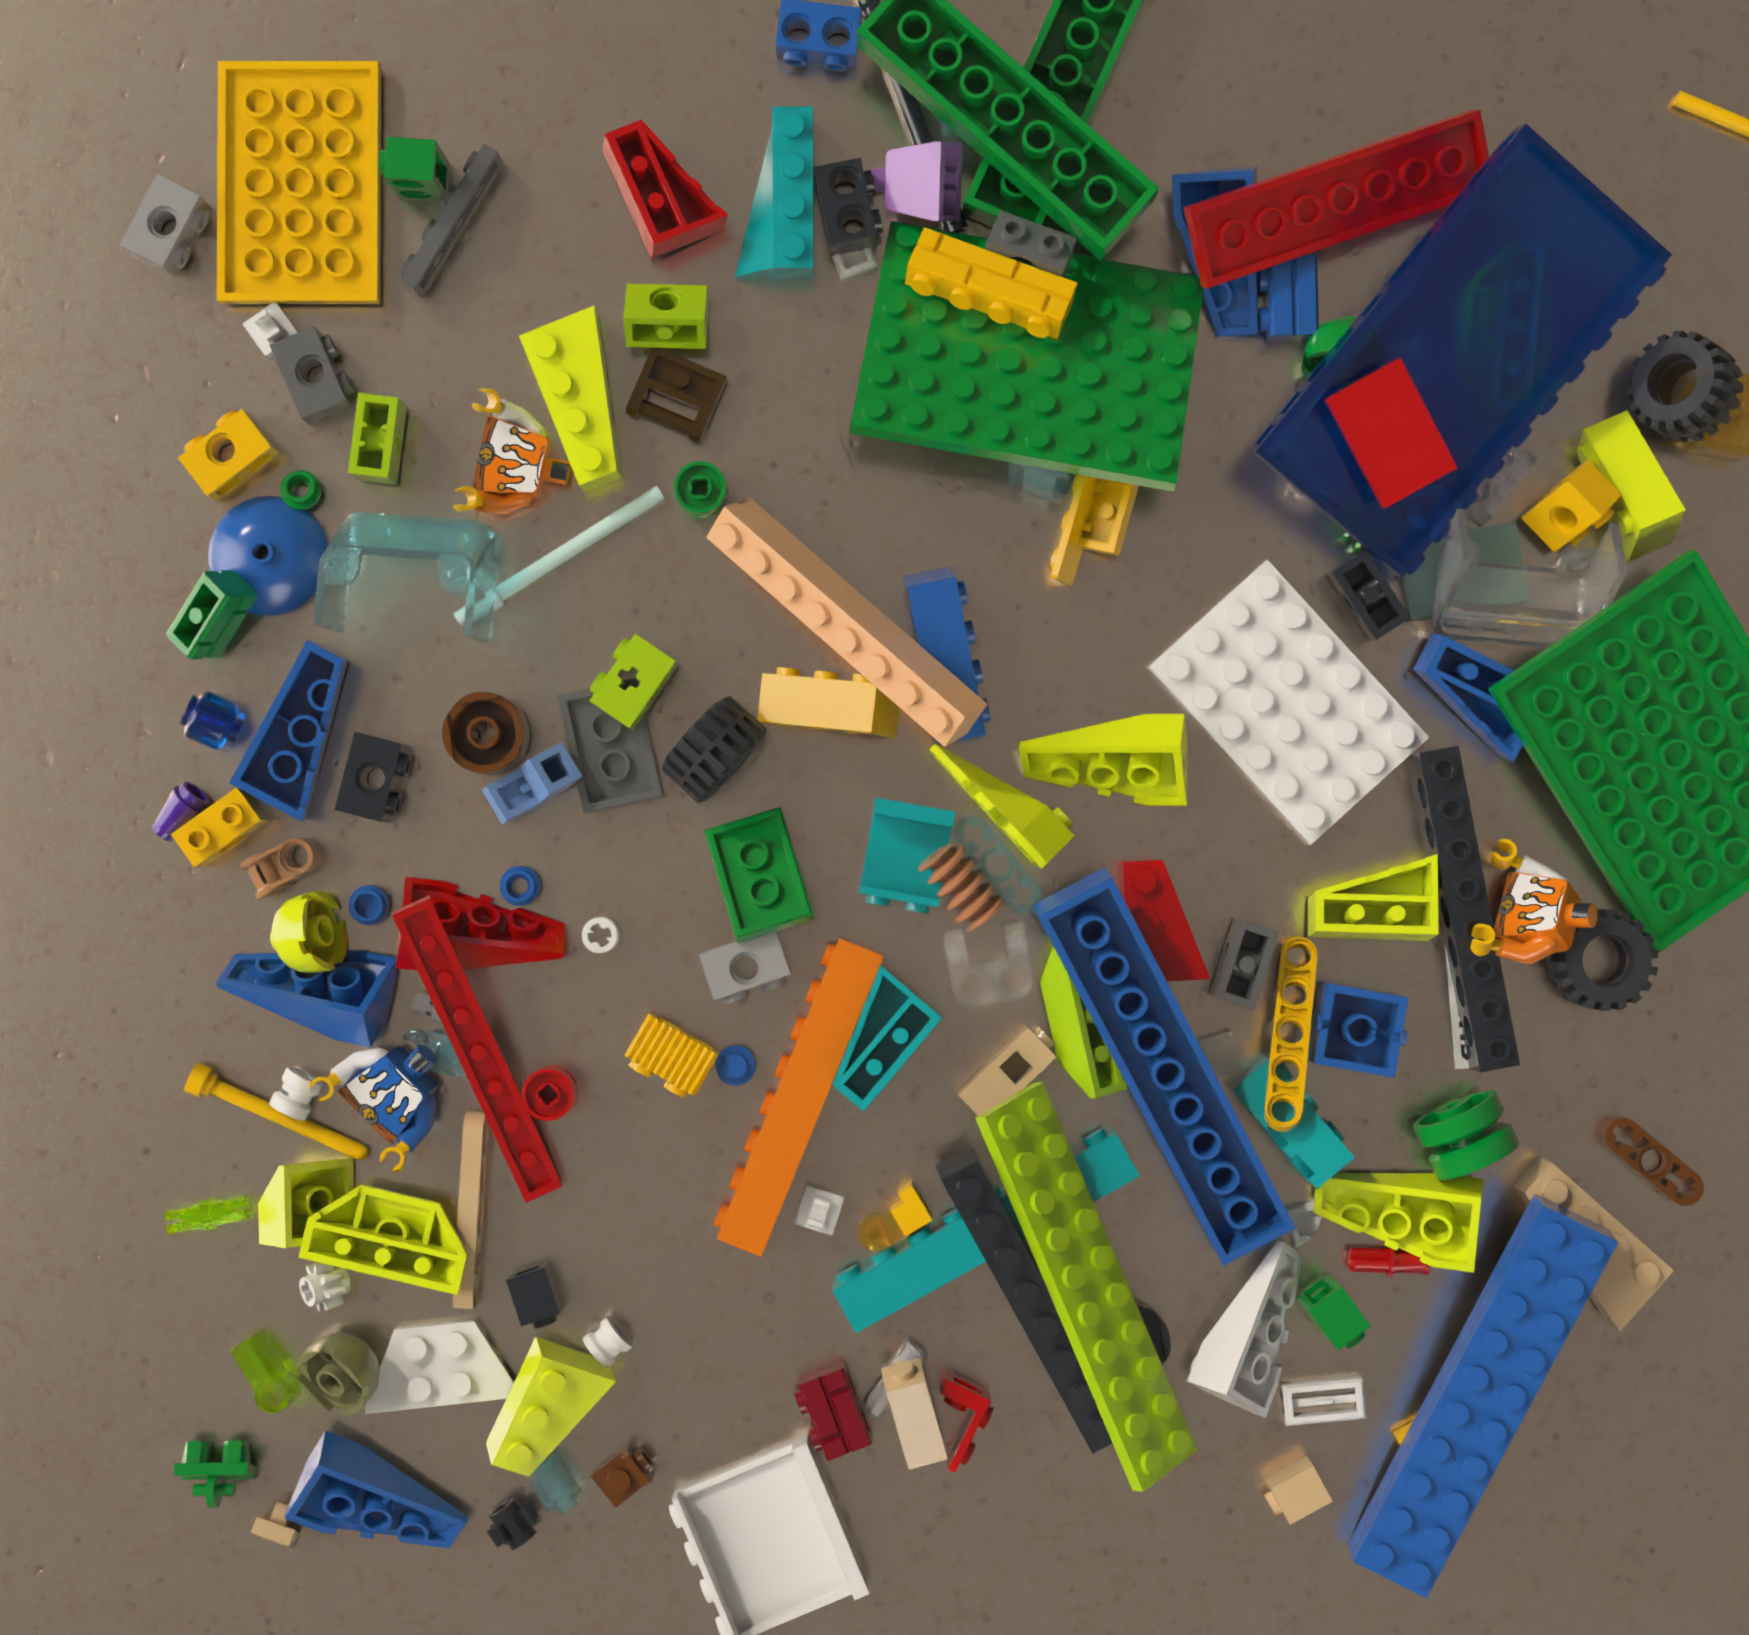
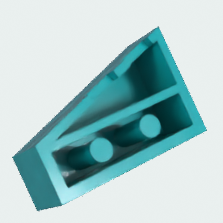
M880 965L833 1086L863 1112L866 1111L944 1017L887 968Z
M1263 1056L1227 1087L1301 1177L1318 1189L1355 1157L1342 1143L1345 1138L1331 1121L1325 1123L1315 1112L1319 1109V1106L1306 1091L1304 1092L1303 1112L1299 1124L1294 1129L1288 1132H1279L1268 1126L1264 1119V1104L1269 1058ZM1283 1063L1275 1068L1276 1075L1281 1081L1289 1082L1293 1078V1075ZM1277 1102L1271 1108L1272 1115L1278 1121L1288 1122L1295 1116L1293 1107L1287 1102Z

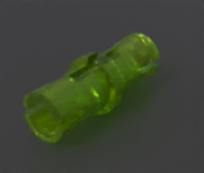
M241 1195L240 1197L217 1202L206 1199L201 1200L199 1205L173 1210L167 1209L164 1212V1221L181 1219V1222L165 1225L166 1232L170 1236L203 1228L206 1232L215 1230L216 1225L249 1221L251 1209L238 1212L233 1210L234 1208L250 1205L248 1197Z

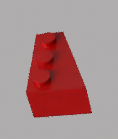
M1140 860L1118 862L1119 891L1166 981L1210 979L1164 861Z

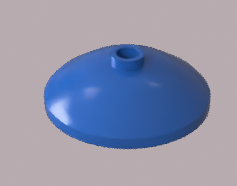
M278 496L254 497L230 509L217 524L211 537L208 553L210 571L233 570L258 593L257 599L247 612L263 616L284 615L307 604L322 587L330 563L329 543L319 521L310 511L293 509L285 504L282 497ZM267 546L269 549L268 556L263 560H259L257 557L258 548Z

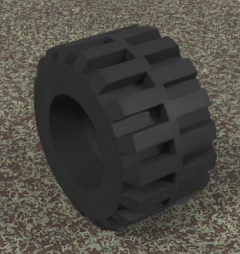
M1681 330L1674 331L1672 338L1666 334L1657 337L1658 344L1655 346L1650 343L1643 348L1645 351L1644 356L1641 359L1636 356L1632 363L1636 366L1634 373L1628 372L1626 381L1632 384V387L1626 389V398L1633 401L1629 405L1632 413L1637 415V419L1646 426L1678 442L1687 443L1688 438L1694 442L1703 440L1705 432L1711 436L1719 432L1717 426L1721 422L1727 425L1732 419L1728 415L1732 408L1737 410L1741 402L1736 399V395L1743 393L1744 384L1737 379L1743 375L1740 367L1734 364L1736 360L1722 347L1697 332L1690 331L1687 334ZM1698 369V380L1693 392L1682 402L1672 405L1671 393L1675 383L1685 373Z
M731 696L722 698L712 705L677 742L665 758L662 771L697 803L706 801L730 779L764 739L766 728Z
M1597 909V923L1595 927L1576 928L1571 948L1544 958V961H1550L1551 968L1545 970L1548 978H1554L1555 983L1552 985L1554 989L1559 993H1563L1565 995L1564 999L1571 1003L1599 1011L1621 1010L1627 1008L1626 1003L1638 1002L1642 999L1639 994L1640 991H1649L1653 985L1647 981L1649 975L1656 976L1658 967L1652 966V959L1659 958L1658 950L1650 948L1649 944L1654 942L1651 933H1644L1642 931L1645 925L1639 920L1630 919L1631 915L1625 912ZM1600 935H1604L1615 944L1619 954V963L1615 973L1608 980L1602 983H1594L1584 971L1583 953L1590 941Z

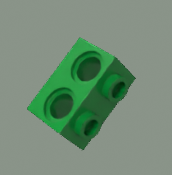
M386 137V150L381 149L379 152V173L384 175L387 184L390 185L397 197L400 199L443 201L447 193L449 161L437 141L431 139Z

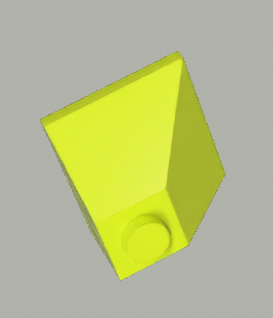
M347 1157L280 1165L258 1203L259 1244L281 1248L301 1246L308 1217L354 1189L353 1158Z

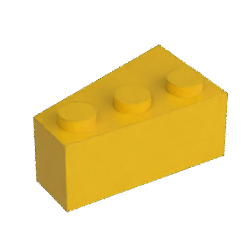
M777 667L776 674L762 673L757 717L759 722L813 730L842 731L858 735L859 733L884 736V738L897 739L900 707L862 674H853L852 681L838 680L839 673L815 671L814 678L800 677L801 670Z

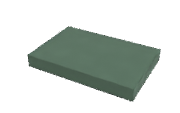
M1516 522L1397 541L1395 543L1406 611L1411 617L1408 621L1530 601Z

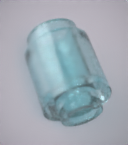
M553 1450L528 1477V1481L546 1512L555 1510L560 1515L579 1503L576 1496L582 1489L563 1457L558 1458Z

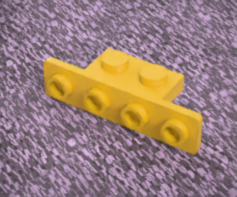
M1076 474L1073 480L1072 490L1074 495L1070 509L1066 511L1062 519L1061 528L1063 534L1059 548L1054 551L1051 558V578L1063 585L1072 586L1083 549L1114 556L1120 555L1139 485Z

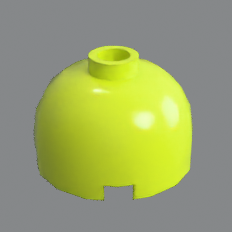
M319 890L304 893L287 900L275 914L270 941L280 959L291 969L304 973L330 971L336 968L334 967L336 963H341L345 958L348 945L347 927L345 920H341L337 924L333 909H338L339 906L328 893Z

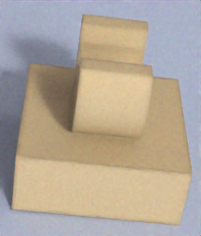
M280 1502L276 1503L270 1521L257 1517L250 1532L254 1536L293 1549L299 1535L296 1530L287 1528L290 1520L284 1517L288 1505Z

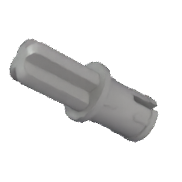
M907 1340L906 1345L891 1365L898 1361H910L921 1358L923 1363L928 1358V1354L916 1344ZM883 1377L864 1401L863 1405L870 1414L878 1418H882L890 1408Z

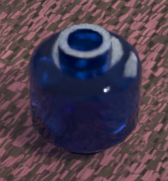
M204 691L199 697L192 695L179 724L185 726L184 735L186 738L210 749L219 750L226 741L235 743L244 721L237 719L239 713L237 703L211 691Z

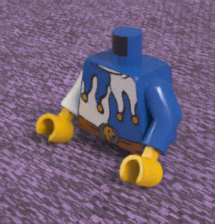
M419 1045L411 1054L400 1046H397L390 1052L382 1047L354 1052L330 1070L331 1075L327 1078L317 1077L313 1079L309 1089L319 1081L328 1084V1094L317 1100L325 1101L332 1096L334 1087L338 1084L342 1087L337 1092L391 1146L396 1142L399 1143L396 1147L386 1148L380 1155L381 1164L392 1153L400 1156L399 1164L392 1170L393 1173H397L404 1169L406 1165V1153L408 1151L413 1152L433 1127L437 1103L433 1094L438 1088V1083L428 1071L437 1062V1057L425 1045Z

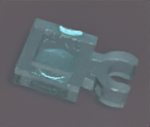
M410 1030L403 1035V1040L412 1041L417 1047L425 1045L435 1053L437 1062L429 1069L430 1072L467 1077L445 1030H433L430 1032V1039L420 1030Z

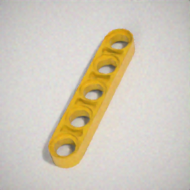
M1293 937L1287 940L1282 947L1279 958L1264 1104V1119L1273 1130L1279 1132H1288L1294 1129L1299 1124L1303 1112L1318 958L1314 943L1304 937ZM1293 948H1302L1308 952L1310 961L1304 966H1295L1289 962L1287 953ZM1289 986H1299L1305 991L1306 1000L1301 1004H1291L1285 1000L1283 991ZM1285 1024H1294L1301 1029L1303 1037L1296 1043H1288L1281 1038L1279 1029ZM1288 1062L1296 1066L1299 1076L1295 1081L1284 1082L1277 1077L1275 1068L1281 1063ZM1282 1101L1289 1103L1295 1111L1293 1119L1288 1122H1281L1275 1119L1271 1111L1275 1103Z

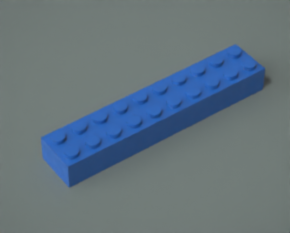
M1104 867L1032 905L1222 1265L1225 1266L1296 1229L1108 870Z
M1534 1193L1348 1543L1354 1563L1427 1599L1618 1244V1241L1609 1229Z

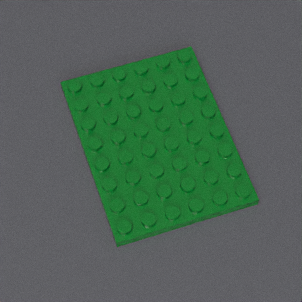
M896 221L890 222L849 433L1174 492L1177 484L1204 292L1199 276L1106 259L1099 261L1095 257L1073 254L1071 266L1066 275V279L1078 283L1072 307L1058 339L1049 336L1039 338L1031 335L1022 326L1011 322L1007 324L997 323L986 313L972 308L969 310L956 308L945 298L934 294L931 296L920 295L911 286L905 284L909 259L915 246H917L924 228L983 249L986 248L988 238L956 232L946 233L945 230Z
M1688 550L1488 689L1624 909L1631 915L1630 918L1632 920H1639L1645 925L1642 929L1644 933H1651L1654 942L1649 944L1650 948L1657 949L1658 953L1749 891V638L1697 550Z

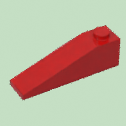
M405 877L401 908L430 895L463 969L563 959L564 923L522 908L514 910L492 904L494 898L483 894L479 898H475L458 892V885L447 881ZM398 930L395 969L417 971Z

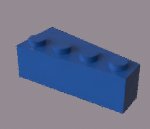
M949 566L904 575L905 590L909 593L911 603L909 610L918 644L978 695L977 684L983 683V675L979 659L972 660L969 645L976 644L972 621H964L962 605L968 604L964 580L957 581ZM988 705L969 732L956 741L986 735L984 723L991 722Z
M312 640L306 641L229 781L231 785L301 822L308 818L348 659Z

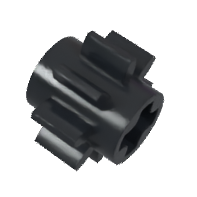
M511 1498L499 1505L488 1516L493 1523L486 1532L497 1548L502 1544H508L511 1550H515L530 1540L537 1532L533 1524L536 1523L535 1519L538 1517V1514L528 1500L520 1504L514 1498Z

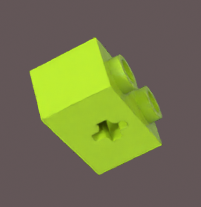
M358 393L348 474L355 479L397 485L407 405L398 397Z
M634 634L631 640L625 637L620 642L612 655V658L617 661L608 674L601 671L589 689L593 693L589 700L591 703L631 730L635 729L678 666L675 660L637 634ZM635 670H638L636 678L640 681L637 688L629 686L626 691L623 690L625 681L621 679L622 675L625 672L633 674Z

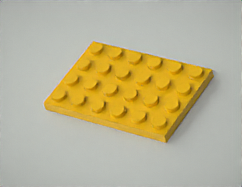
M218 61L217 301L220 304H271L272 302L277 304H380L381 175L379 173L378 159L381 150V65L379 61Z

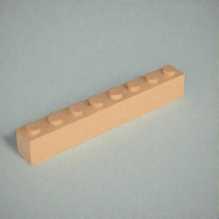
M749 497L723 508L706 537L944 747L969 732L988 705L753 499Z

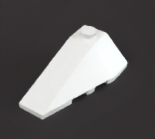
M1279 1240L1276 1242L1202 1342L1198 1354L1191 1364V1372L1187 1380L1189 1383L1208 1394L1266 1418L1280 1382L1282 1366L1276 1365L1280 1343H1287L1289 1330L1285 1329L1284 1319L1286 1309L1295 1303L1303 1261L1301 1253L1285 1242Z

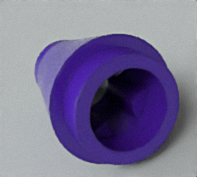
M184 782L180 787L175 786L156 822L152 825L153 831L163 840L171 842L173 840L171 836L173 832L206 809V806L210 803L208 796L199 787L190 782Z

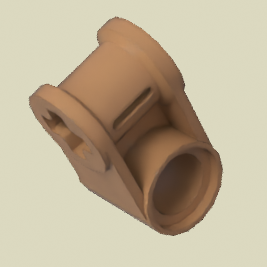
M293 838L247 858L240 863L242 870L248 871L257 889L255 896L257 900H261L291 885L290 883L317 870L323 862L324 854L322 847L317 841L311 838ZM299 845L303 846L308 853V860L303 867L298 866L293 858V852Z

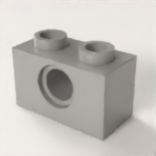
M156 174L120 246L131 255L174 276L177 269L182 268L188 261L191 253L189 246L196 232L200 233L205 228L209 219L208 209L210 205L200 195ZM170 219H176L175 230L168 235H162L161 228L163 224Z
M778 931L739 944L735 941L698 954L713 1000L723 998L725 1005L747 998L746 990L758 985L762 986L763 992L786 984L784 977L792 973ZM749 956L757 962L758 972L755 977L745 979L738 975L736 962L740 957Z

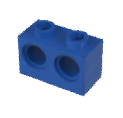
M781 0L776 37L777 58L783 59L784 63L792 66H806L807 62L823 64L824 68L832 71H845L847 67L856 68L858 54L856 30L862 22L861 8L801 0ZM802 28L809 33V36L803 41L796 42L791 40L788 34L793 29ZM842 33L849 40L845 45L837 47L831 45L828 42V38L832 34Z

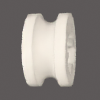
M598 917L591 919L585 924L581 936L587 949L595 953H604L616 946L620 934L614 921L609 918ZM598 923L602 929L609 928L611 930L612 936L606 938L610 942L603 947L599 941L592 942L590 939V933H595L592 927Z

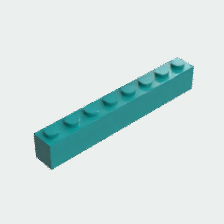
M1104 1128L1094 1131L1083 1138L1085 1145L1073 1151L1093 1202L1140 1177L1121 1140L1113 1129L1107 1133ZM998 1186L994 1187L1022 1240H1026L1006 1190L1000 1191ZM957 1208L942 1217L944 1223L932 1230L926 1225L906 1237L909 1242L903 1246L894 1249L892 1245H889L871 1256L874 1262L859 1269L856 1264L836 1275L838 1282L833 1284L832 1291L855 1333L862 1331L986 1262Z

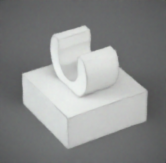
M272 302L243 323V326L268 359L274 356L270 344L298 333L290 319L276 302Z
M806 1183L794 1224L833 1236L845 1195Z

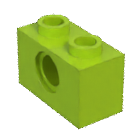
M627 283L623 315L626 347L706 349L709 320L707 285Z

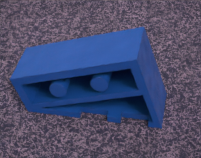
M1431 633L1413 670L1500 758L1514 762L1522 747V743L1488 690L1514 670L1444 635Z

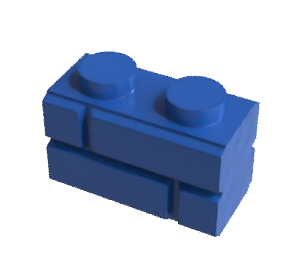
M1306 254L1258 271V292H1265V307H1260L1258 312L1259 332H1266V343H1307L1309 336L1313 335L1318 329V268L1316 254Z

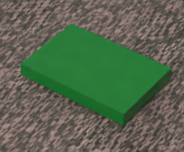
M781 807L704 830L735 940L738 944L815 920Z

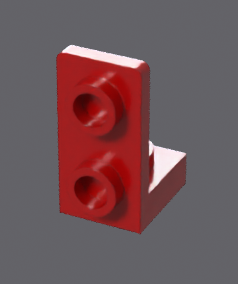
M946 1371L939 1384L940 1394L945 1396L943 1401L962 1412H965L967 1407L972 1409L946 1461L947 1470L955 1473L959 1464L966 1466L976 1446V1443L971 1440L978 1427L984 1430L991 1418L994 1407L989 1405L991 1402L989 1392Z

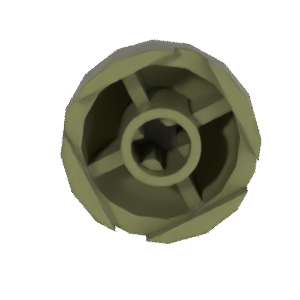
M337 1332L320 1337L307 1348L296 1362V1368L300 1366L302 1371L298 1381L308 1397L327 1411H330L333 1406L344 1410L341 1414L342 1416L357 1414L373 1396L378 1387L380 1366L375 1353L366 1341L351 1334Z

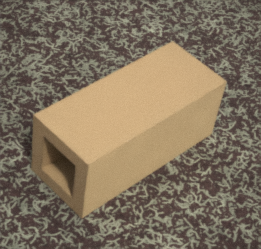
M1027 1026L1023 1027L957 1091L958 1096L978 1116L1024 1089L1056 1058L1050 1051L1055 1043L1039 1027L1033 1032Z
M921 1358L910 1361H898L891 1366L881 1368L886 1395L908 1469L947 1460L943 1434Z

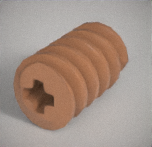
M949 843L926 858L917 870L922 872L932 869L933 873L927 883L931 885L941 881L943 885L937 892V897L940 898L949 894L952 896L946 909L949 911L960 907L962 911L955 921L961 923L969 920L971 924L966 932H969L992 918L1004 902L1003 898L999 895L991 896L994 891V886L991 883L981 884L985 877L982 870L971 871L975 865V860L972 857L961 859L966 851L964 845L952 846L953 843Z

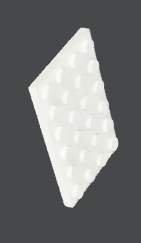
M1268 560L1264 561L1147 667L1307 845L1315 842L1429 738Z

